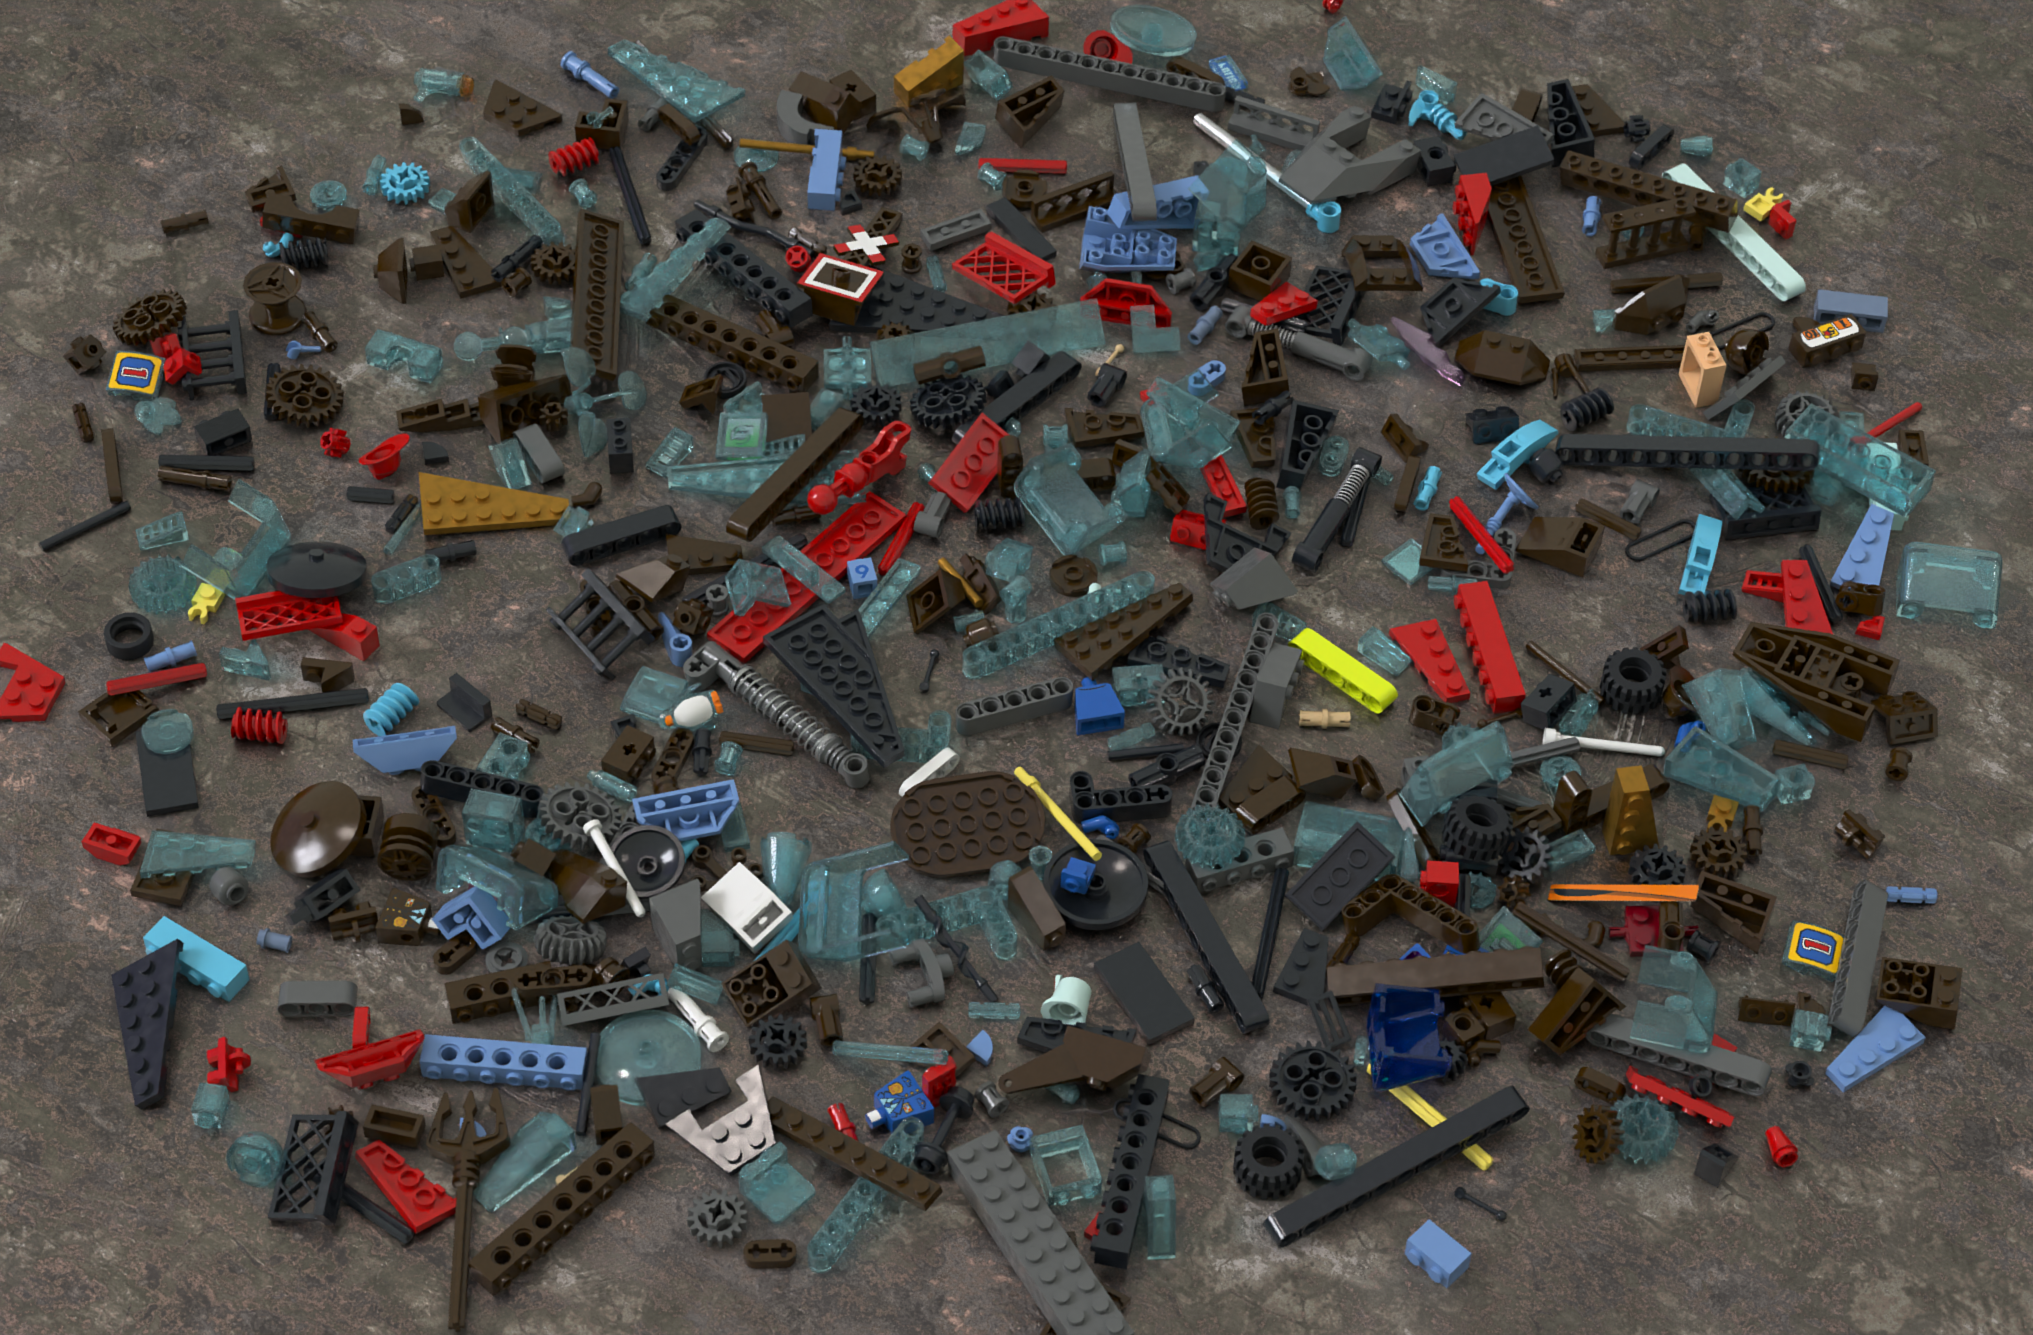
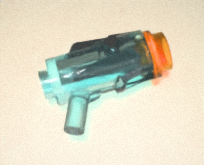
M436 67L434 70L420 68L419 72H416L414 76V84L417 85L419 91L413 98L418 103H421L429 93L466 97L467 95L471 96L474 90V78H470L469 75L442 67Z

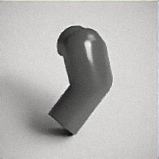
M1700 310L1686 324V329L1694 333L1699 326L1713 325L1719 320V313L1716 310Z

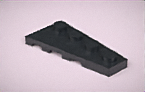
M1149 635L1148 638L1130 651L1127 659V666L1159 674L1164 673L1165 675H1168L1169 669H1173L1176 676L1177 670L1180 667L1184 669V675H1186L1188 669H1192V678L1199 673L1202 675L1199 683L1208 681L1210 686L1224 688L1230 670L1229 664L1202 653L1195 655L1191 653L1188 647L1171 645L1167 643L1166 638L1159 635L1156 638Z

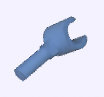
M293 340L289 342L286 351H288L287 357L297 359L300 352H320L321 347L302 346L299 342Z

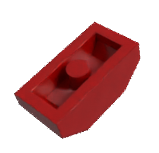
M95 822L82 840L83 848L93 856L119 866L129 864L142 843L138 835Z

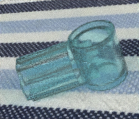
M1017 575L1000 591V597L1005 603L1006 620L1011 623H1021L1026 619L1027 596L1032 592L1033 588L1024 576Z

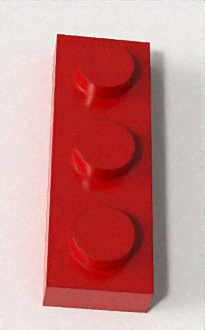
M1222 454L1200 459L1199 468L1211 493L1227 501L1223 518L1245 513L1247 506Z

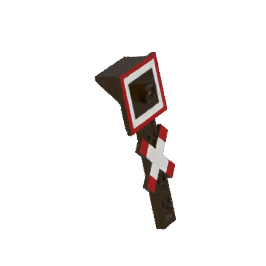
M881 207L865 230L861 224L847 227V231L854 241L833 246L838 256H844L843 259L822 253L817 256L797 283V287L804 289V293L811 297L813 314L852 326L856 324L861 306L884 276L883 271L868 266L869 264L872 266L885 264L886 260L880 253V250L899 246L898 239L892 233L901 223L903 213Z

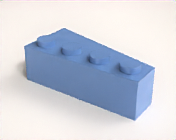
M1198 175L1153 185L1157 207L1156 221H1132L1127 191L1114 194L1107 211L1119 229L1195 228L1210 191Z

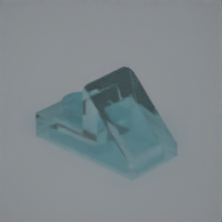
M256 639L252 640L246 652L239 649L222 647L219 653L222 670L270 680L271 675L268 661Z

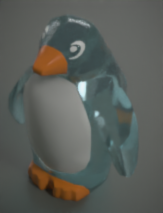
M701 683L689 686L679 694L668 709L658 715L659 726L663 730L684 728L692 732L699 728L714 729L715 725L704 724L723 713V707L717 692L707 690L693 693Z

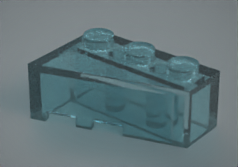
M1719 668L1682 685L1718 748L1738 750L1757 742L1739 670Z

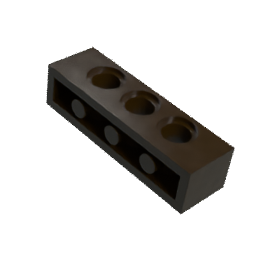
M545 961L444 983L452 1024L466 1023L473 1019L494 1017L501 1013L521 1011L525 1008L538 1005L545 1006L556 1002L557 995L521 997L515 992L514 976L519 971L552 968L551 962ZM554 977L546 980L548 985H556ZM538 979V986H541V979ZM524 981L523 986H529V981Z

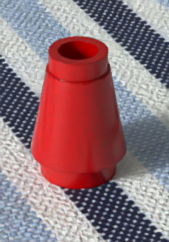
M1773 1126L1769 1128L1765 1135L1773 1162L1780 1167L1791 1166L1798 1159V1148L1780 1127Z

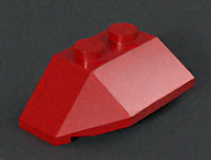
M1106 278L1081 297L1079 317L1170 332L1172 311L1153 286Z
M421 1029L316 1059L315 1064L318 1070L352 1088L365 1089L373 1086V1081L384 1079L385 1082L399 1078V1074L406 1072L425 1037Z

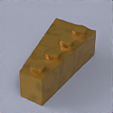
M1642 765L1616 768L1602 828L1609 855H1626L1635 852L1637 849L1643 851L1644 845L1652 849L1654 843L1659 848L1650 789Z

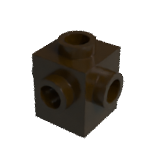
M92 334L84 338L80 335L70 343L72 348L63 355V358L77 374H80L89 368L93 370L102 363L101 357L106 353V350L102 347V343L93 337Z
M691 598L689 601H682L674 610L673 616L675 618L672 625L680 628V632L688 636L705 633L710 625L714 609L705 606V603L698 599Z

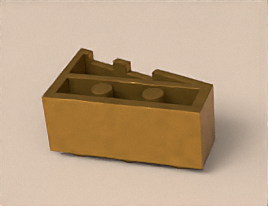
M950 35L944 39L945 43L936 50L931 48L927 51L929 55L920 62L915 60L894 76V93L908 108L912 106L910 105V100L918 95L945 88L947 91L964 83V50Z

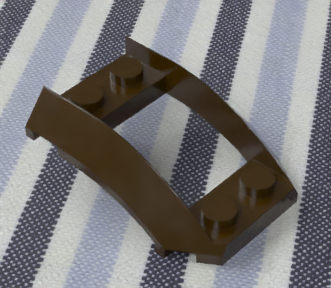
M1353 235L1341 251V257L1346 258L1351 277L1354 280V291H1423L1419 268L1414 256L1403 242L1396 239L1393 235ZM1364 257L1402 258L1406 269L1367 268Z

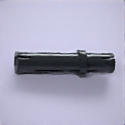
M538 235L531 236L528 241L512 254L506 255L502 262L491 270L492 278L497 282H501L510 273H515L519 266L535 253V249L542 248L543 244L541 243H543V240Z

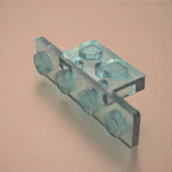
M777 535L762 546L763 553L826 603L833 602L845 593V586L780 535Z

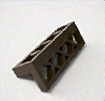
M1108 171L1032 199L1031 220L1040 232L1044 233L1087 217L1089 206L1109 209L1114 194H1118L1114 189L1113 172ZM1107 181L1105 186L1097 188L1102 182ZM1088 188L1083 194L1078 195L1081 190ZM1068 195L1064 201L1058 202L1063 196ZM1047 203L1044 208L1039 209V205Z

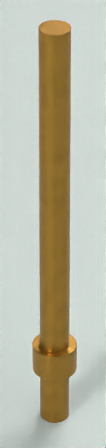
M740 138L739 143L741 148L812 154V150L815 148V145ZM849 146L847 149L842 148V157H846V160L866 159V156L871 159L874 158V151L857 150V147Z

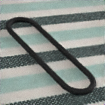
M1759 312L1713 331L1710 334L1713 336L1761 315L1768 316L1772 320L1769 326L1758 330L1763 332L1775 325V318L1767 312ZM1725 344L1717 346V348L1723 349L1725 348Z
M1688 519L1676 521L1629 543L1625 548V552L1633 560H1644L1692 538L1693 533L1642 557L1631 555L1629 548L1678 524L1689 523L1695 529L1696 523Z
M1128 1098L1117 1100L1113 1107L1115 1116L1122 1121L1123 1116L1118 1113L1117 1107L1122 1102L1131 1103V1100H1128ZM1164 1113V1118L1194 1131L1197 1139L1193 1144L1186 1145L1159 1133L1160 1138L1186 1149L1194 1148L1200 1143L1201 1135L1198 1129Z

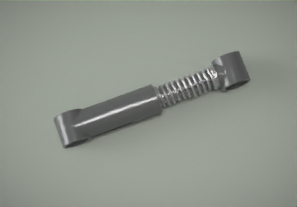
M1242 305L1234 309L1225 324L1226 331L1235 338H1243L1249 334L1254 337L1255 332L1278 328L1277 325L1274 327L1273 324L1265 326L1250 317L1251 309ZM1281 327L1278 328L1281 346L1287 349L1290 348L1293 354L1342 371L1347 378L1353 381L1362 380L1373 362L1371 354L1364 349L1356 348L1350 350L1301 331L1293 334L1292 331L1290 333L1289 330L1285 331V328L1282 330Z

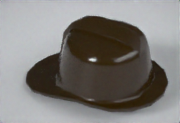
M1681 666L1672 667L1670 670V683L1662 694L1663 701L1667 706L1668 715L1674 718L1677 715L1686 716L1691 712L1698 713L1701 710L1700 691L1695 678Z

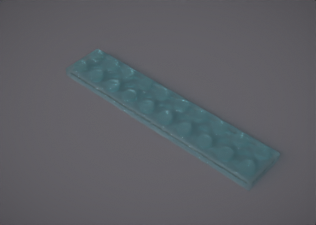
M1095 298L870 342L877 382H880V386L883 387L886 384L894 386L916 381L912 364L939 357L943 352L954 353L981 345L986 360V366L977 368L981 369L1012 363L1027 341L1033 343L1047 355H1053L1059 351L1068 352L1104 345L1106 343L1098 301ZM949 361V362H947V363L945 364L944 368H945V369H950V368H952V367L954 366V363H955V362H954V361Z

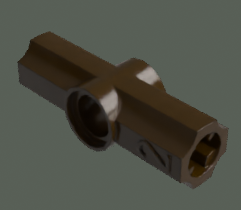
M979 345L954 353L943 352L939 357L912 365L917 384L920 385L945 377L949 379L955 378L960 373L986 366V360L982 347ZM949 361H954V362H955V363H954V366H953L952 368H950V369H945V368H944V366H945V364H946L947 362H949Z
M618 580L611 582L608 588L655 637L651 643L659 640L660 636L664 633V628L645 607L643 598L635 595L623 582Z

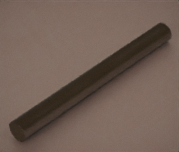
M1531 640L1526 644L1525 648L1565 680L1575 683V688L1600 707L1604 704L1606 700L1535 642Z

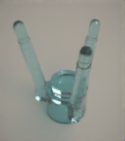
M515 988L511 989L524 1029L525 1041L553 1045L552 1039H555L554 1027L558 1004L557 995H553L549 1026L546 1024L545 998L541 996L539 998L540 1024L532 1025V1030H530Z

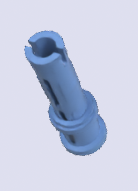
M569 51L563 56L560 65L564 70H570L574 73V77L580 80L584 79L610 99H614L618 95L619 87L595 72L591 68L590 63L580 60L576 53Z

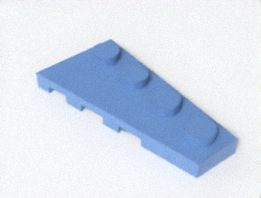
M1871 504L1832 577L1830 586L1839 589L1841 584L1846 581L1869 585L1880 584L1894 517L1893 512Z
M1884 1006L1828 1066L1825 1074L1842 1092H1845L1923 1044L1925 1036L1902 1013Z

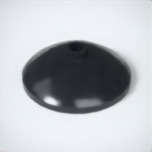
M642 825L629 829L620 835L610 848L639 899H649L670 890L679 881L684 871L685 853L679 839L672 832L660 826ZM647 867H653L650 872L645 871Z

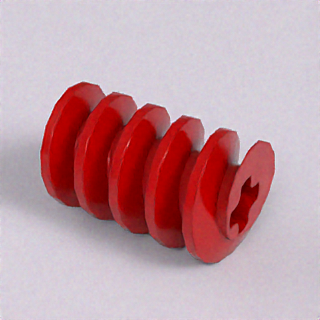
M590 137L588 140L583 139L580 143L574 142L572 146L566 145L564 149L558 148L556 152L550 151L548 153V159L555 174L560 172L563 177L566 176V169L573 174L575 171L574 166L579 171L583 170L582 163L587 168L591 167L590 160L595 165L599 164L598 150L593 139Z
M238 707L231 724V737L235 738L237 735V738L241 740L247 736V739L250 741L255 740L257 737L259 742H263L267 738L269 743H274L277 739L279 744H283L288 731V721L283 719L281 711H278L276 717L273 718L271 710H268L266 716L263 717L261 709H258L256 715L253 716L251 708H248L246 714L243 715L242 708Z

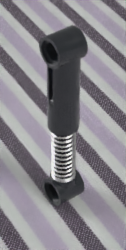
M1362 447L1356 450L1351 461L1349 474L1334 498L1327 502L1305 540L1297 545L1293 553L1292 564L1314 573L1319 569L1324 553L1350 512V505H1352L1367 478H1374L1382 462L1381 455Z

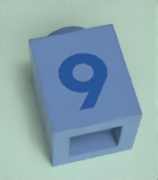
M871 557L847 561V578L853 599L876 596L877 577Z

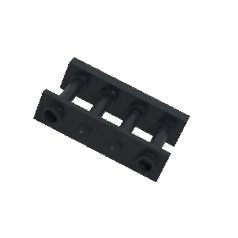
M238 310L228 311L229 321H225L224 324L191 328L187 326L186 316H182L184 318L181 321L182 326L177 327L179 341L183 340V348L193 353L220 350L232 351V354H229L228 357L201 360L202 370L221 367L234 368V371H231L230 374L194 379L192 373L187 371L186 377H182V386L184 392L188 391L190 401L195 400L194 388L223 384L236 385L238 395L247 394ZM226 333L231 335V337L226 338L224 341L191 345L189 337Z
M588 568L581 574L587 581L585 584L586 588L559 614L550 607L546 611L552 616L549 621L559 631L563 629L594 663L591 666L593 670L601 677L606 675L611 680H614L616 676L608 667L633 642H638L641 639L649 645L655 637L608 586ZM599 594L602 597L599 600L600 603L572 629L566 621L592 595L596 596ZM613 609L616 612L613 615L614 619L586 644L580 636L606 610L610 611ZM627 624L630 628L627 631L628 634L600 660L594 651L621 625Z

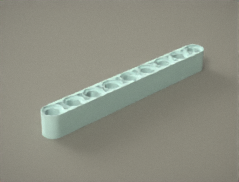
M1686 164L1678 165L1662 174V178L1714 192ZM1739 215L1729 233L1707 227L1781 301H1787L1805 292L1806 286L1802 277Z

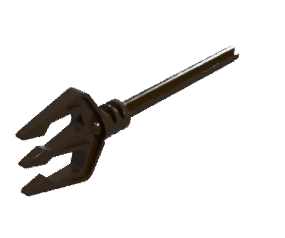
M497 1087L494 1088L489 1102L490 1109L496 1113V1130L493 1134L483 1137L477 1136L474 1117L478 1109L473 1091L470 1090L463 1105L465 1116L458 1137L454 1140L442 1139L444 1120L452 1114L449 1095L445 1092L426 1139V1145L433 1157L454 1166L452 1185L457 1189L448 1329H454L455 1332H461V1329L465 1328L473 1192L480 1185L479 1169L481 1164L502 1153L511 1144L500 1092Z

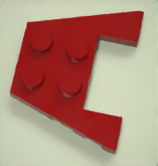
M3 643L0 648V667L16 671L0 698V719H11L12 722L45 721L66 683L64 676L13 646Z

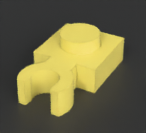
M1771 187L1767 189L1765 196L1758 193L1746 202L1743 210L1759 221H1763L1770 215L1771 208L1775 204L1782 202L1783 194L1772 196L1774 188Z
M201 583L191 600L193 607L188 611L189 621H193L195 616L201 615V624H205L208 621V612L216 613L226 595L225 589Z

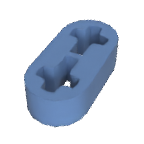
M1214 360L1191 373L1188 377L1187 386L1189 392L1194 395H1202L1220 384L1225 379V365L1220 361Z

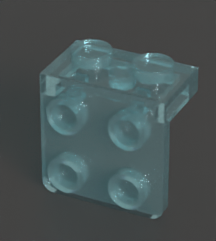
M780 1141L773 1147L766 1148L757 1160L752 1164H746L738 1174L739 1191L774 1224L783 1222L815 1196V1187L788 1163L787 1147Z

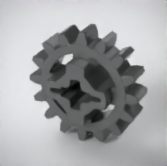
M713 1189L711 1196L703 1192L702 1200L694 1199L693 1207H688L687 1225L690 1227V1235H697V1242L699 1244L706 1240L709 1248L713 1245V1242L717 1243L719 1248H722L725 1241L732 1245L733 1237L735 1236L740 1239L742 1237V1230L747 1229L746 1220H748L744 1202H738L736 1194L728 1197L727 1190H724L721 1195H717V1191Z

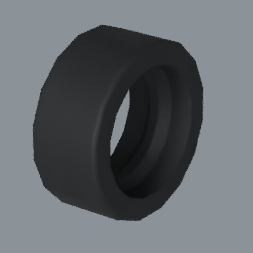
M125 612L116 615L108 621L104 628V639L107 649L115 658L121 660L138 659L147 654L153 646L154 635L151 624L141 614ZM129 629H136L144 633L141 638L131 643H120L114 640L119 633Z

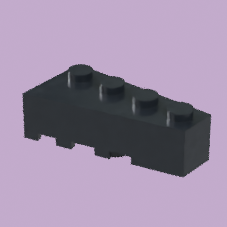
M1569 79L1547 83L1549 132L1553 134L1554 138L1550 143V151L1555 164L1551 165V168L1560 166L1568 151L1594 158L1595 139Z
M1293 400L1286 423L1276 488L1300 493L1334 429L1339 410Z

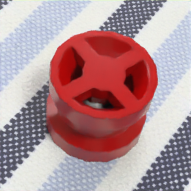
M792 246L786 252V262L793 271L798 273L805 272L811 266V257L802 246Z

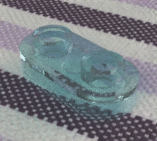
M1331 436L1326 440L1318 466L1319 471L1323 475L1333 477L1341 473L1349 450V443L1344 437Z

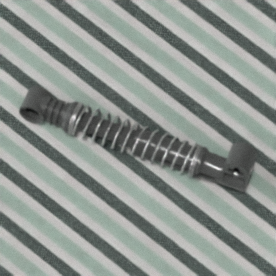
M715 641L706 643L684 663L683 670L687 686L694 691L704 690L718 678H721L728 684V688L733 694L739 697L742 696L743 702L749 701V706L756 707L757 713L763 712V717L770 718L771 724L777 723V729L781 730L784 728V735L791 734V740L795 741L798 739V746L805 745L804 750L806 752L811 751L812 757H815L818 762L828 764L831 768H834L836 772L844 777L848 786L861 788L869 782L868 763L863 755L849 750L844 746L842 739L837 734L831 733L829 728L824 727L822 722H817L816 717L810 716V713L804 711L802 706L797 705L795 700H790L789 696L783 694L781 689H776V686L769 683L767 678H762L761 673L756 672L748 664L743 665ZM797 707L800 708L802 711L797 713ZM804 713H807L809 717L803 718ZM811 718L815 720V723H810ZM817 724H820L822 728L817 729ZM786 727H788V728L791 729L792 731L789 732V733H786ZM824 729L828 730L829 734L825 735ZM793 733H796L798 737L793 738ZM800 738H802V739H803L804 741H806V742H804L803 744H800V743H799ZM807 744L811 745L812 748L806 749Z

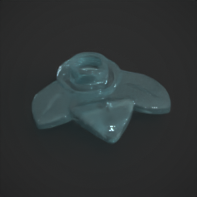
M159 397L151 402L141 401L134 408L137 420L142 422L148 431L158 435L162 434L163 425H175L182 422L180 414L174 409L176 402L170 398Z

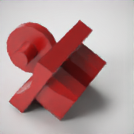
M226 1037L218 1038V1047L207 1051L208 1063L213 1068L218 1066L217 1070L207 1073V1082L213 1089L226 1087L231 1093L238 1091V1075L243 1074V1069L251 1065L250 1055L243 1053L242 1048L230 1046Z

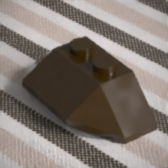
M1677 274L1642 291L1629 300L1623 308L1619 307L1615 310L1612 328L1619 331L1648 335L1655 331H1660L1663 327L1673 322L1680 321L1684 316L1690 278Z
M1487 330L1459 341L1454 358L1456 363H1460L1473 376L1516 385L1546 380L1551 361L1531 339Z

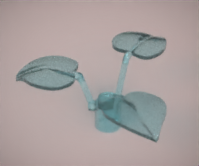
M563 348L560 352L564 359L567 377L573 386L579 388L577 391L572 392L573 395L565 398L564 406L568 409L569 414L580 416L578 422L580 443L584 457H589L601 450L607 443V429L604 422L599 418L595 419L594 413L588 412L593 402L622 396V404L626 409L637 410L644 405L647 392L644 382L637 373L625 371L618 378L620 392L592 398L589 394L582 392L591 384L589 378L595 375L596 369L592 357L581 348Z

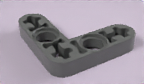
M1508 528L1498 529L1494 534V539L1514 562L1516 534ZM1502 539H1507L1506 546H1502ZM1492 559L1491 563L1467 560L1468 572H1465V574L1462 573L1463 571L1454 570L1452 572L1449 569H1441L1440 572L1441 577L1448 582L1466 584L1488 581L1490 588L1497 589L1507 588L1511 583L1513 571H1510L1508 574L1503 573V578H1499L1500 568ZM1473 570H1478L1482 572L1483 575L1473 576L1470 572Z

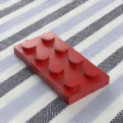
M981 413L928 484L937 491L946 493L951 502L966 513L996 475L998 442L1002 437L1009 434L985 414Z

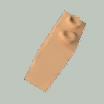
M1709 332L1689 335L1685 343L1679 377L1695 408L1713 405L1719 400L1726 363Z

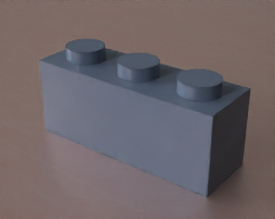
M1818 289L1814 304V320L1822 324L1852 314L1865 331L1883 333L1888 318V297Z

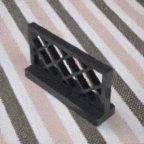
M1316 265L1304 292H1307L1318 301L1328 298L1330 302L1323 305L1317 302V309L1296 315L1293 318L1307 320L1306 334L1332 338L1334 344L1342 346L1366 291H1354V280L1351 277L1350 270ZM1319 274L1329 275L1328 278L1321 281L1318 279ZM1343 278L1351 279V281L1343 284L1339 280ZM1333 282L1337 285L1329 290L1325 287ZM1320 288L1322 293L1315 296L1311 294L1312 291ZM1339 292L1344 294V296L1334 299L1332 296ZM1333 307L1337 309L1336 312L1329 315L1325 312ZM1321 313L1322 318L1315 321L1311 319L1312 316ZM1327 322L1330 325L1329 330L1318 327Z
M1765 486L1710 492L1709 498L1724 527L1723 535L1726 540L1819 529L1822 510L1819 504L1814 505L1805 486L1804 488L1797 486V490L1800 493L1798 496L1788 493L1793 491L1790 488L1785 493L1782 489H1778V492H1775L1773 488L1765 491ZM1765 494H1774L1777 497L1774 499ZM1749 496L1754 498V500L1751 502L1742 497ZM1784 498L1792 503L1790 505L1781 502V499ZM1720 499H1727V500H1729V501H1731V502H1730L1729 504H1726V503L1721 502V501H1719V500H1720ZM1762 501L1769 504V506L1766 508L1757 503ZM1736 504H1739V505H1742V506H1744V507H1746V508H1745V510H1741V509L1736 508V507H1734V506H1735Z
M337 1111L336 1115L292 1114L268 1218L271 1221H311L335 1226L359 1124L347 1111ZM299 1123H309L312 1128L299 1137L297 1134ZM328 1123H334L332 1132L323 1137L319 1130ZM317 1134L321 1141L308 1150L304 1143ZM301 1146L305 1154L293 1163L291 1160L292 1153ZM326 1147L328 1149L327 1156L318 1163L313 1156ZM310 1159L315 1167L302 1176L298 1169ZM295 1172L299 1180L287 1189L285 1186L286 1178ZM320 1172L322 1175L321 1182L312 1189L307 1182ZM304 1185L308 1193L296 1202L292 1194ZM289 1198L293 1206L284 1213H278L280 1204ZM311 1199H314L316 1201L314 1212L304 1213L301 1208Z

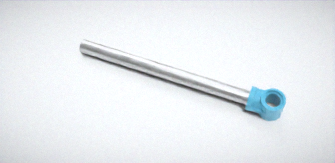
M1202 113L1195 116L1193 120L1194 125L1305 207L1306 214L1317 220V228L1320 231L1333 233L1339 229L1341 216L1339 204L1329 201L1311 205L1278 181L1282 175L1281 172Z

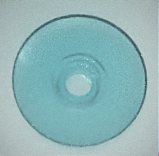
M739 145L734 151V160L739 167L746 162H754L758 167V172L771 169L779 159L778 151L741 148Z

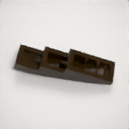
M442 399L396 411L398 428L400 431L405 432L450 431L485 425L480 418L479 403L470 404L468 399L445 405Z

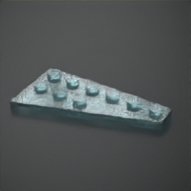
M717 217L708 220L700 232L692 234L687 239L688 242L673 250L665 262H660L653 268L651 274L639 279L631 291L621 295L620 313L648 321L651 317L649 312L655 307L659 308L664 303L662 297L674 292L694 269L692 267L694 261H701L706 256L704 250L714 246L730 229L727 221Z

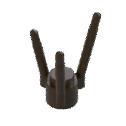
M1568 353L1558 355L1554 359L1555 367L1551 369L1553 374V396L1558 397L1559 375L1564 378L1573 375L1584 392H1589V388L1579 374L1572 356Z

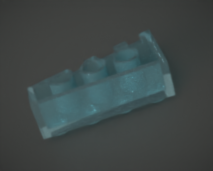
M1697 726L1691 729L1665 759L1663 774L1666 777L1715 795L1738 801L1745 806L1756 805L1762 812L1776 797L1780 778Z

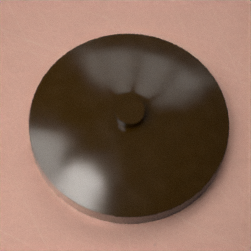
M337 781L316 783L296 794L281 810L272 829L270 847L273 858L278 865L293 876L309 878L327 873L341 864L355 849L364 831L366 810L360 796L348 785Z

